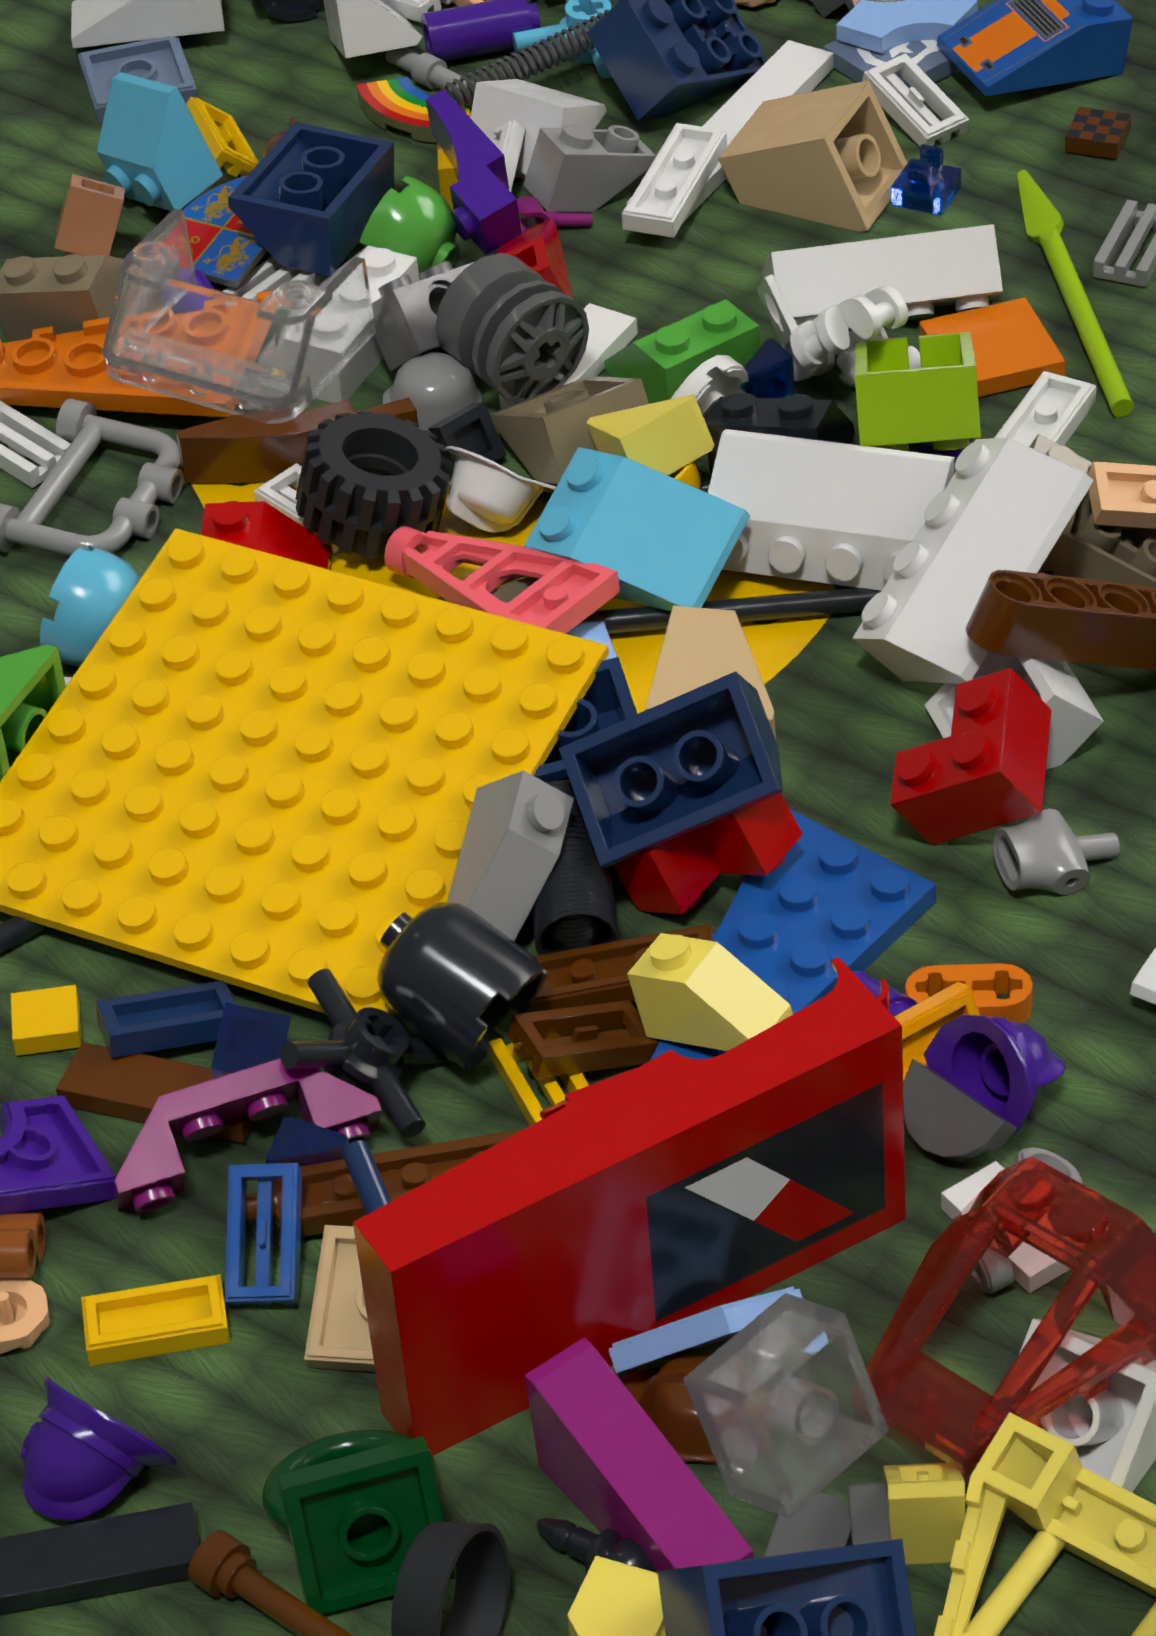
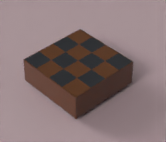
M1079 107L1065 135V152L1112 160L1118 159L1131 130V114Z

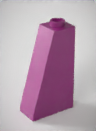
M585 1337L525 1374L538 1466L600 1532L606 1529H613L620 1533L621 1538L629 1537L634 1539L649 1556L656 1573L663 1570L754 1558L752 1548L600 1353Z

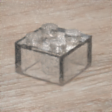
M787 1293L782 1295L683 1378L729 1494L788 1519L890 1431L846 1314Z

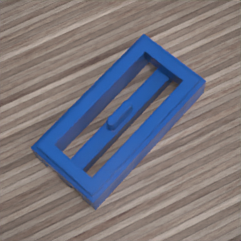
M298 1163L229 1165L225 1303L230 1308L244 1307V1304L267 1307L271 1306V1303L299 1306L302 1168ZM258 1180L255 1286L244 1287L247 1181ZM274 1180H282L280 1286H272Z

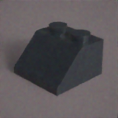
M736 393L727 397H720L705 421L715 444L712 451L707 453L710 476H712L721 434L725 429L850 444L855 436L853 422L833 400H814L802 394L789 395L782 399L756 398L749 393Z

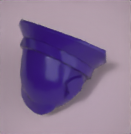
M964 1014L941 1026L924 1052L928 1067L1018 1127L1013 1134L1020 1131L1028 1113L1031 1111L1034 1101L1039 1098L1046 1086L1058 1080L1064 1074L1066 1068L1060 1056L1049 1049L1046 1039L1034 1028L1025 1023L1009 1022L1001 1017Z
M47 1375L43 1377L47 1405L38 1416L42 1421H36L31 1426L21 1451V1458L24 1460L22 1488L27 1504L37 1513L53 1520L74 1522L87 1518L107 1506L131 1478H136L144 1467L175 1465L178 1460L153 1441L73 1396L52 1381Z

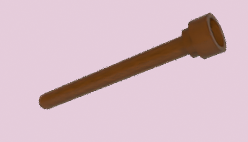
M217 1530L210 1534L199 1545L190 1561L188 1568L190 1581L213 1597L218 1598L225 1595L233 1599L240 1596L298 1636H353L256 1570L257 1563L251 1558L250 1548L225 1530Z

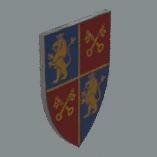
M247 175L207 191L186 206L143 256L144 264L170 271L182 266L198 269L211 282L238 288L267 252L264 246L228 207V197Z

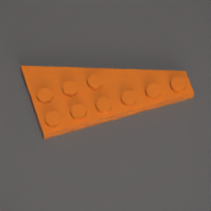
M277 291L257 293V302L228 306L227 298L206 301L205 310L176 315L172 309L167 307L83 321L84 330L55 335L53 326L32 329V338L6 343H2L0 339V401L7 405L61 408L67 399L72 398L92 403L96 410L207 417L234 416L280 309Z

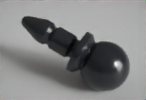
M542 1518L536 1524L538 1531L553 1547L561 1551H567L569 1555L585 1562L586 1574L595 1556L656 1573L654 1565L644 1549L632 1538H621L620 1533L613 1529H606L597 1535L583 1527L577 1528L576 1524L563 1519Z

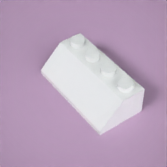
M994 224L771 252L762 269L763 278L771 274L774 276L797 326L806 321L813 320L824 310L838 305L846 299L858 295L863 296L869 291L885 285L893 287L903 297L908 308V320L931 317L934 315V307L955 305L956 313L989 306V300H995L1003 292Z
M725 429L721 434L708 493L745 509L750 518L722 569L882 591L894 572L893 563L896 556L907 544L913 541L925 522L924 513L927 506L938 494L945 490L953 477L954 457Z
M1011 438L976 439L957 458L955 463L956 472L945 490L938 494L927 506L924 513L925 522L913 541L907 544L896 556L893 563L894 572L880 593L876 594L866 604L861 616L863 622L852 639L902 681L960 684L972 680L989 651L975 644L967 635L965 628L990 574L996 570L1038 573L1094 480L1076 468Z

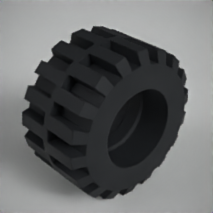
M358 411V414L345 412L337 414L335 420L325 419L318 423V428L312 430L308 436L295 498L297 500V514L304 518L303 525L308 531L319 533L318 539L327 545L334 544L339 547L340 551L352 554V552L360 553L367 558L384 556L385 547L390 536L400 527L407 526L424 533L428 531L438 532L452 472V461L448 459L449 452L445 450L446 447L436 443L437 437L430 431L419 429V424L408 419L401 420L395 418L396 415L383 413V415L373 414L371 411Z

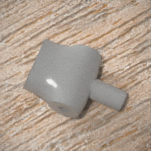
M1055 809L1042 810L1041 814L1031 816L1026 822L1016 826L1000 827L996 830L993 840L995 863L1001 878L1012 891L1037 889L1060 895L1075 893L1087 885L1090 880V872L1086 861L1116 858L1120 850L1118 837L1113 832L1075 836L1063 816Z

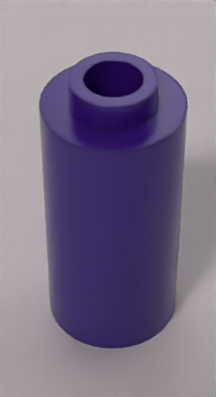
M492 0L423 13L421 16L427 53L445 62L513 50L512 33L541 28L536 4H527L526 0Z

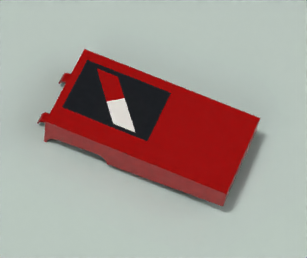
M837 957L831 960V966L838 977V981L831 992L729 1051L710 1059H691L680 1056L673 1050H669L640 1067L565 1094V1100L540 1111L542 1120L354 1221L353 1227L381 1412L393 1430L413 1438L424 1436L427 1446L434 1456L530 1408L525 1374L585 1337L596 1348L607 1364L612 1367L613 1363L608 1349L613 1347V1343L720 1305L750 1298L906 1220L902 1025L889 1012V988L886 980H880V995L875 997L847 965Z

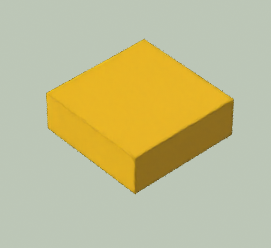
M76 985L11 993L12 1041L16 1056L80 1047L82 1043L80 1003Z

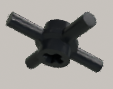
M321 969L315 972L308 979V986L334 1028L330 1032L328 1040L290 1041L284 1043L280 1052L283 1066L287 1069L323 1068L324 1072L371 1095L375 1093L403 1138L407 1139L418 1135L425 1128L426 1122L398 1077L401 1075L404 1065L442 1064L447 1059L423 1037L409 1038L403 1025L389 1013L372 1007L362 1008L356 1012L330 969Z

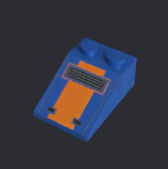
M995 0L940 34L937 38V46L985 96H992L1123 74L1133 17L1115 0Z

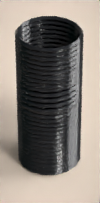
M570 780L550 781L547 784L574 798L568 821L573 822L567 823L565 832L571 833H565L560 855L531 909L535 947L539 955L619 941L610 866L604 869L599 864Z

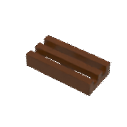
M630 1000L513 1014L507 1034L513 1044L522 1043L519 1053L524 1061L533 1060L531 1071L536 1078L645 1064L651 1060L659 1044L658 1039L646 1037L640 1014Z

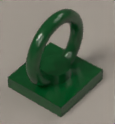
M357 1430L338 1433L318 1439L295 1450L281 1460L270 1472L262 1490L263 1507L270 1520L290 1534L304 1602L323 1615L393 1596L403 1561L417 1535L431 1523L444 1522L436 1485L437 1465L424 1436L413 1438L402 1433L386 1430ZM454 1569L449 1580L455 1579Z

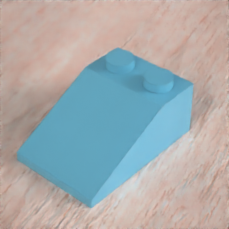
M578 447L524 547L583 564L596 563L617 571L620 592L613 598L667 611H672L673 606L702 608L750 515L741 507L624 456Z

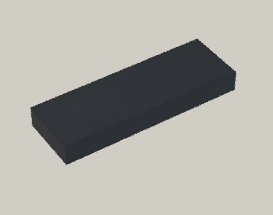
M192 1502L0 1538V1615L189 1579V1564L199 1547Z

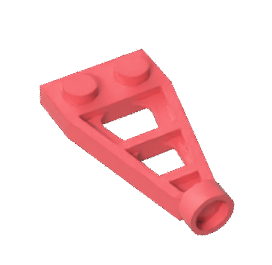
M403 526L394 531L385 547V564L390 571L411 579L416 578L450 603L565 634L620 592L618 572L596 563L583 564L524 546L434 531L424 533L411 527ZM462 563L481 566L463 581L450 574L452 570ZM514 574L540 578L508 603L499 600L490 593Z

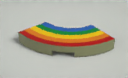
M408 77L356 84L360 107L368 118L379 127L387 131L394 127L411 133L412 140L437 144V140L431 134L426 99L432 95H428L415 88ZM465 103L463 110L470 117L469 106Z

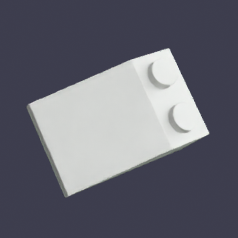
M75 0L72 2L71 41L73 48L225 31L223 0Z

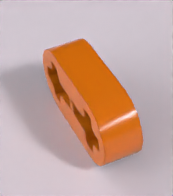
M1012 964L932 965L914 971L906 981L905 995L917 1003L956 982H961L972 987L980 1016L1001 1017L1009 1022L1025 1023L1031 1016L1033 1007L1032 980L1030 975L1022 968ZM1008 994V998L997 999L996 995Z

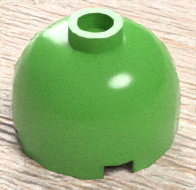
M404 177L401 180L407 187L401 193L391 188L383 196L371 214L359 242L365 246L386 248L393 252L417 257L419 274L446 261H450L453 266L459 252V248L454 245L456 225L450 213L453 210L446 199L432 187L414 177Z

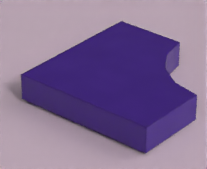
M65 1096L13 1101L2 1104L0 1112V1128L3 1135L0 1138V1215L114 1199V1180L116 1176Z

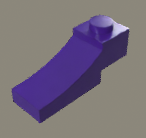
M442 89L428 97L426 104L431 134L449 157L459 179L457 183L450 186L453 211L450 213L455 222L458 235L465 241L472 239L481 251L487 255L522 234L517 199L509 191L504 154L453 98Z

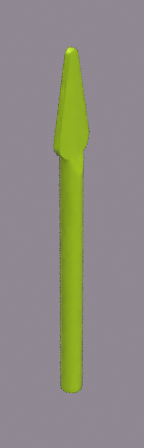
M1021 170L1017 173L1026 233L1031 241L1040 244L1112 414L1119 418L1126 417L1132 413L1134 404L1060 235L1064 226L1063 218L1026 170Z

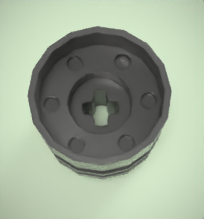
M503 253L482 257L466 267L448 287L438 307L435 326L439 345L448 355L456 358L471 373L477 374L485 384L495 389L507 401L518 404L563 386L576 371L586 351L590 330L587 314L576 300L562 293L554 284L547 283L539 273L517 257Z

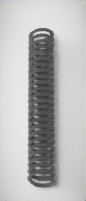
M606 9L604 13H598L596 17L591 16L589 20L584 19L582 24L578 22L575 27L569 26L568 30L562 29L561 33L556 32L553 37L547 36L546 40L540 39V42H534L532 47L528 45L525 47V50L519 49L517 53L512 52L510 56H504L503 60L497 59L496 63L490 62L489 66L484 65L481 70L475 69L474 73L468 72L467 77L462 75L459 80L453 79L452 83L446 82L444 90L449 94V87H451L455 102L464 109L465 103L469 106L472 105L476 82L509 79L523 80V77L530 79L531 74L537 76L538 71L544 73L545 67L551 69L552 64L558 66L559 60L565 63L566 58L573 59L574 54L580 56L581 51L587 53L588 48L594 50L595 47L587 32L610 10Z

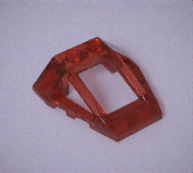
M1028 1157L1000 1171L949 1223L929 1247L868 1364L857 1397L862 1409L957 1470H960L965 1475L974 1471L1009 1412L1042 1429L1043 1425L1040 1419L1078 1395H1081L1087 1402L1109 1388L1106 1378L1135 1360L1139 1359L1145 1366L1156 1359V1233L1135 1213L1035 1157ZM1025 1242L1072 1269L1073 1273L994 1394L990 1395L922 1353V1350L986 1250L990 1248L1008 1258ZM1099 1287L1112 1320L1120 1324L1121 1327L1031 1391Z

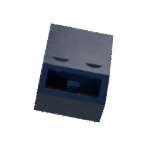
M621 0L587 32L591 42L638 121L672 115L742 85L767 62L762 53L760 42L750 33L739 15L735 0Z

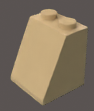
M869 80L763 101L718 157L724 177L730 183L740 204L856 232L869 230L911 173L910 167Z
M673 606L645 710L736 671L757 689L776 740L774 709L736 612L733 610Z

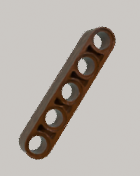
M996 570L990 574L965 628L967 635L975 644L996 654L1156 671V587L1011 570Z

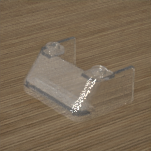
M174 208L124 258L102 349L106 372L110 378L118 382L262 423L278 424L290 421L304 411L376 334L365 259L355 256L326 287L313 285L303 280H290L281 284L263 302H258L197 285L184 211Z

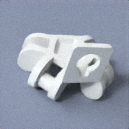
M772 274L764 277L757 287L760 299L783 345L780 352L783 372L794 381H801L811 376H820L828 373L834 365L835 354L855 347V341L888 338L883 326L891 330L906 324L909 316L906 302L901 294L893 287L885 285L873 289L863 296L858 295L846 299L840 304L824 310L813 320L806 321L797 326Z

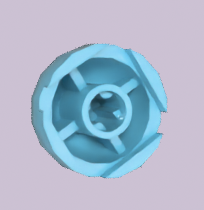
M88 545L89 550L81 547L75 550L63 565L48 599L59 602L54 621L43 617L40 627V646L48 644L58 647L60 661L77 667L81 666L141 579L130 563L112 553Z

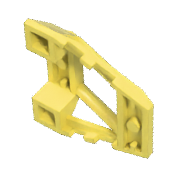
M1009 1412L971 1474L965 1498L967 1504L966 1515L960 1540L955 1542L950 1564L952 1576L943 1615L938 1616L934 1636H998L1063 1549L1156 1597V1505L1083 1468L1074 1445ZM1008 1507L1038 1532L970 1621L1006 1508ZM1156 1602L1131 1636H1156Z

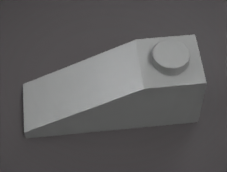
M524 770L478 787L447 902L460 903L473 910L511 940L515 941L560 855L574 798Z

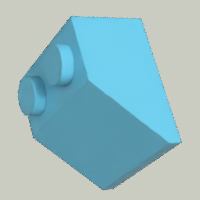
M119 72L112 78L96 152L106 169L103 172L104 179L108 184L125 188L124 197L177 213L220 179L223 174L177 87Z

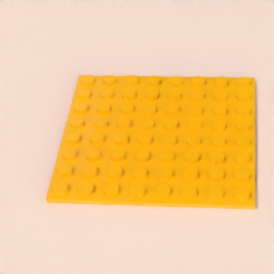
M175 528L0 782V912L15 917H22L31 922L326 1014L308 986V979L321 969H330L356 1012L362 1008L372 1007L383 1010L393 1016L395 1012L382 999L377 982L379 964L387 951L380 944L383 934L402 913L406 912L414 918L428 906L447 902L477 788L523 770L531 775L535 774L538 767L544 764L559 739L558 734L560 730L563 731L577 709L578 700L583 699L595 679V672L600 663L606 660L610 654L608 645Z

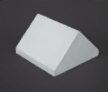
M324 0L330 40L345 58L415 46L423 37L406 18L380 0Z
M509 79L476 82L470 118L491 141L497 137L491 131L512 119H515L526 129L515 172L516 178L525 180L540 128H563L566 124H575L587 129H595L607 110L605 105L599 102L523 80Z

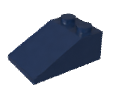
M902 1539L657 1571L666 1636H916Z

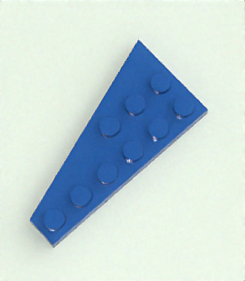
M790 809L803 836L786 853L784 862L776 870L767 876H745L714 937L715 942L722 945L791 1005L792 1013L794 1014L823 998L834 989L838 977L831 966V960L839 957L852 972H863L936 903V884ZM660 1040L651 1060L669 1050H673L680 1056L691 1059H710L727 1051Z

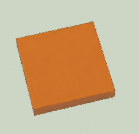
M1026 297L919 321V336L971 332L976 362L978 398L1034 385L1043 371L1065 376L1066 361Z

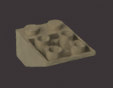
M1040 434L1036 436L1029 446L1088 474L1092 462L1077 455L1070 448L1058 445ZM1088 489L1038 572L1052 571L1053 575L1156 587V529L1095 525Z

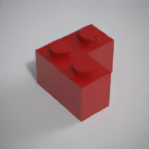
M1012 668L957 684L951 736L896 753L890 805L931 845L1041 814L1052 710Z
M780 793L612 866L638 911L684 914L700 902L702 893L720 873L767 876L776 870L784 862L786 853L803 836V833Z

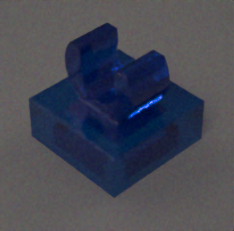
M922 144L920 147V160L911 158L891 186V205L942 216L961 188V168L943 165V148Z
M225 1002L211 1068L235 1073L280 1059L281 1048L288 1039L292 1016Z

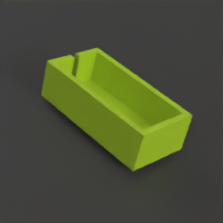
M971 332L919 336L921 368L909 369L907 337L855 341V387L860 446L909 451V443L933 441V449L956 450L966 448L969 445L970 438H981L977 372Z

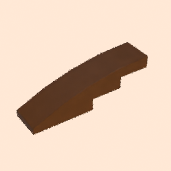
M409 397L361 410L381 415L388 413L396 415L395 418L401 420L408 419L418 424L417 410ZM347 399L292 414L285 401L176 431L183 477L186 483L267 482L296 463L302 466L308 436L312 430L318 428V423L325 419L335 420L337 414L345 412L358 414V411L354 412Z

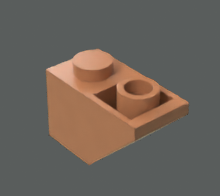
M72 174L58 220L54 248L64 251L63 256L71 254L81 256L110 255L124 202L125 188Z

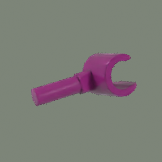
M524 196L517 199L519 213L527 217L520 218L522 232L553 218L557 226L592 227V214L544 211L538 199L533 196Z

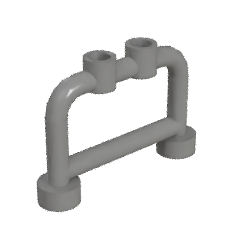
M72 398L67 399L62 404L58 413L56 435L71 444L21 513L17 507L0 503L1 552H9L15 543L67 556H71L80 547L89 550L88 545L114 553L126 544L132 535L150 539L154 535L159 521V509L157 505H154L156 500L173 504L180 497L184 477L183 472L178 469L181 462L178 444L168 434L155 429L97 416L94 404ZM101 441L140 449L158 455L154 463L147 462L143 465L139 473L137 488L130 498L122 497L119 499L113 512L112 523L106 531L88 536L41 525Z

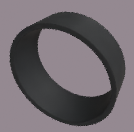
M434 1522L427 1525L417 1535L406 1554L398 1576L392 1605L391 1636H440L444 1597L455 1563V1594L449 1622L443 1636L502 1635L510 1593V1562L505 1539L495 1525L489 1523Z

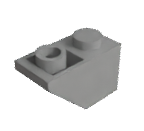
M566 124L563 128H540L523 186L533 197L538 199L546 211L594 212L646 172L656 158V155L639 139L637 132L625 126L612 125L608 130L587 129L575 124Z

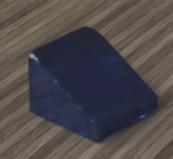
M771 338L760 347L744 367L748 372V382L741 383L740 388L756 398L782 399L789 395H795L793 356L775 339Z
M290 1116L288 1118L284 1117L267 1155L266 1164L298 1163L299 1166L343 1159L341 1150L349 1144V1141L344 1134Z

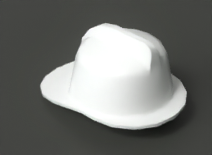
M446 446L445 450L455 459L449 484L447 509L451 514L477 529L495 533L507 531L521 522L543 491L553 494L556 488L549 484L519 476L476 453L454 446Z

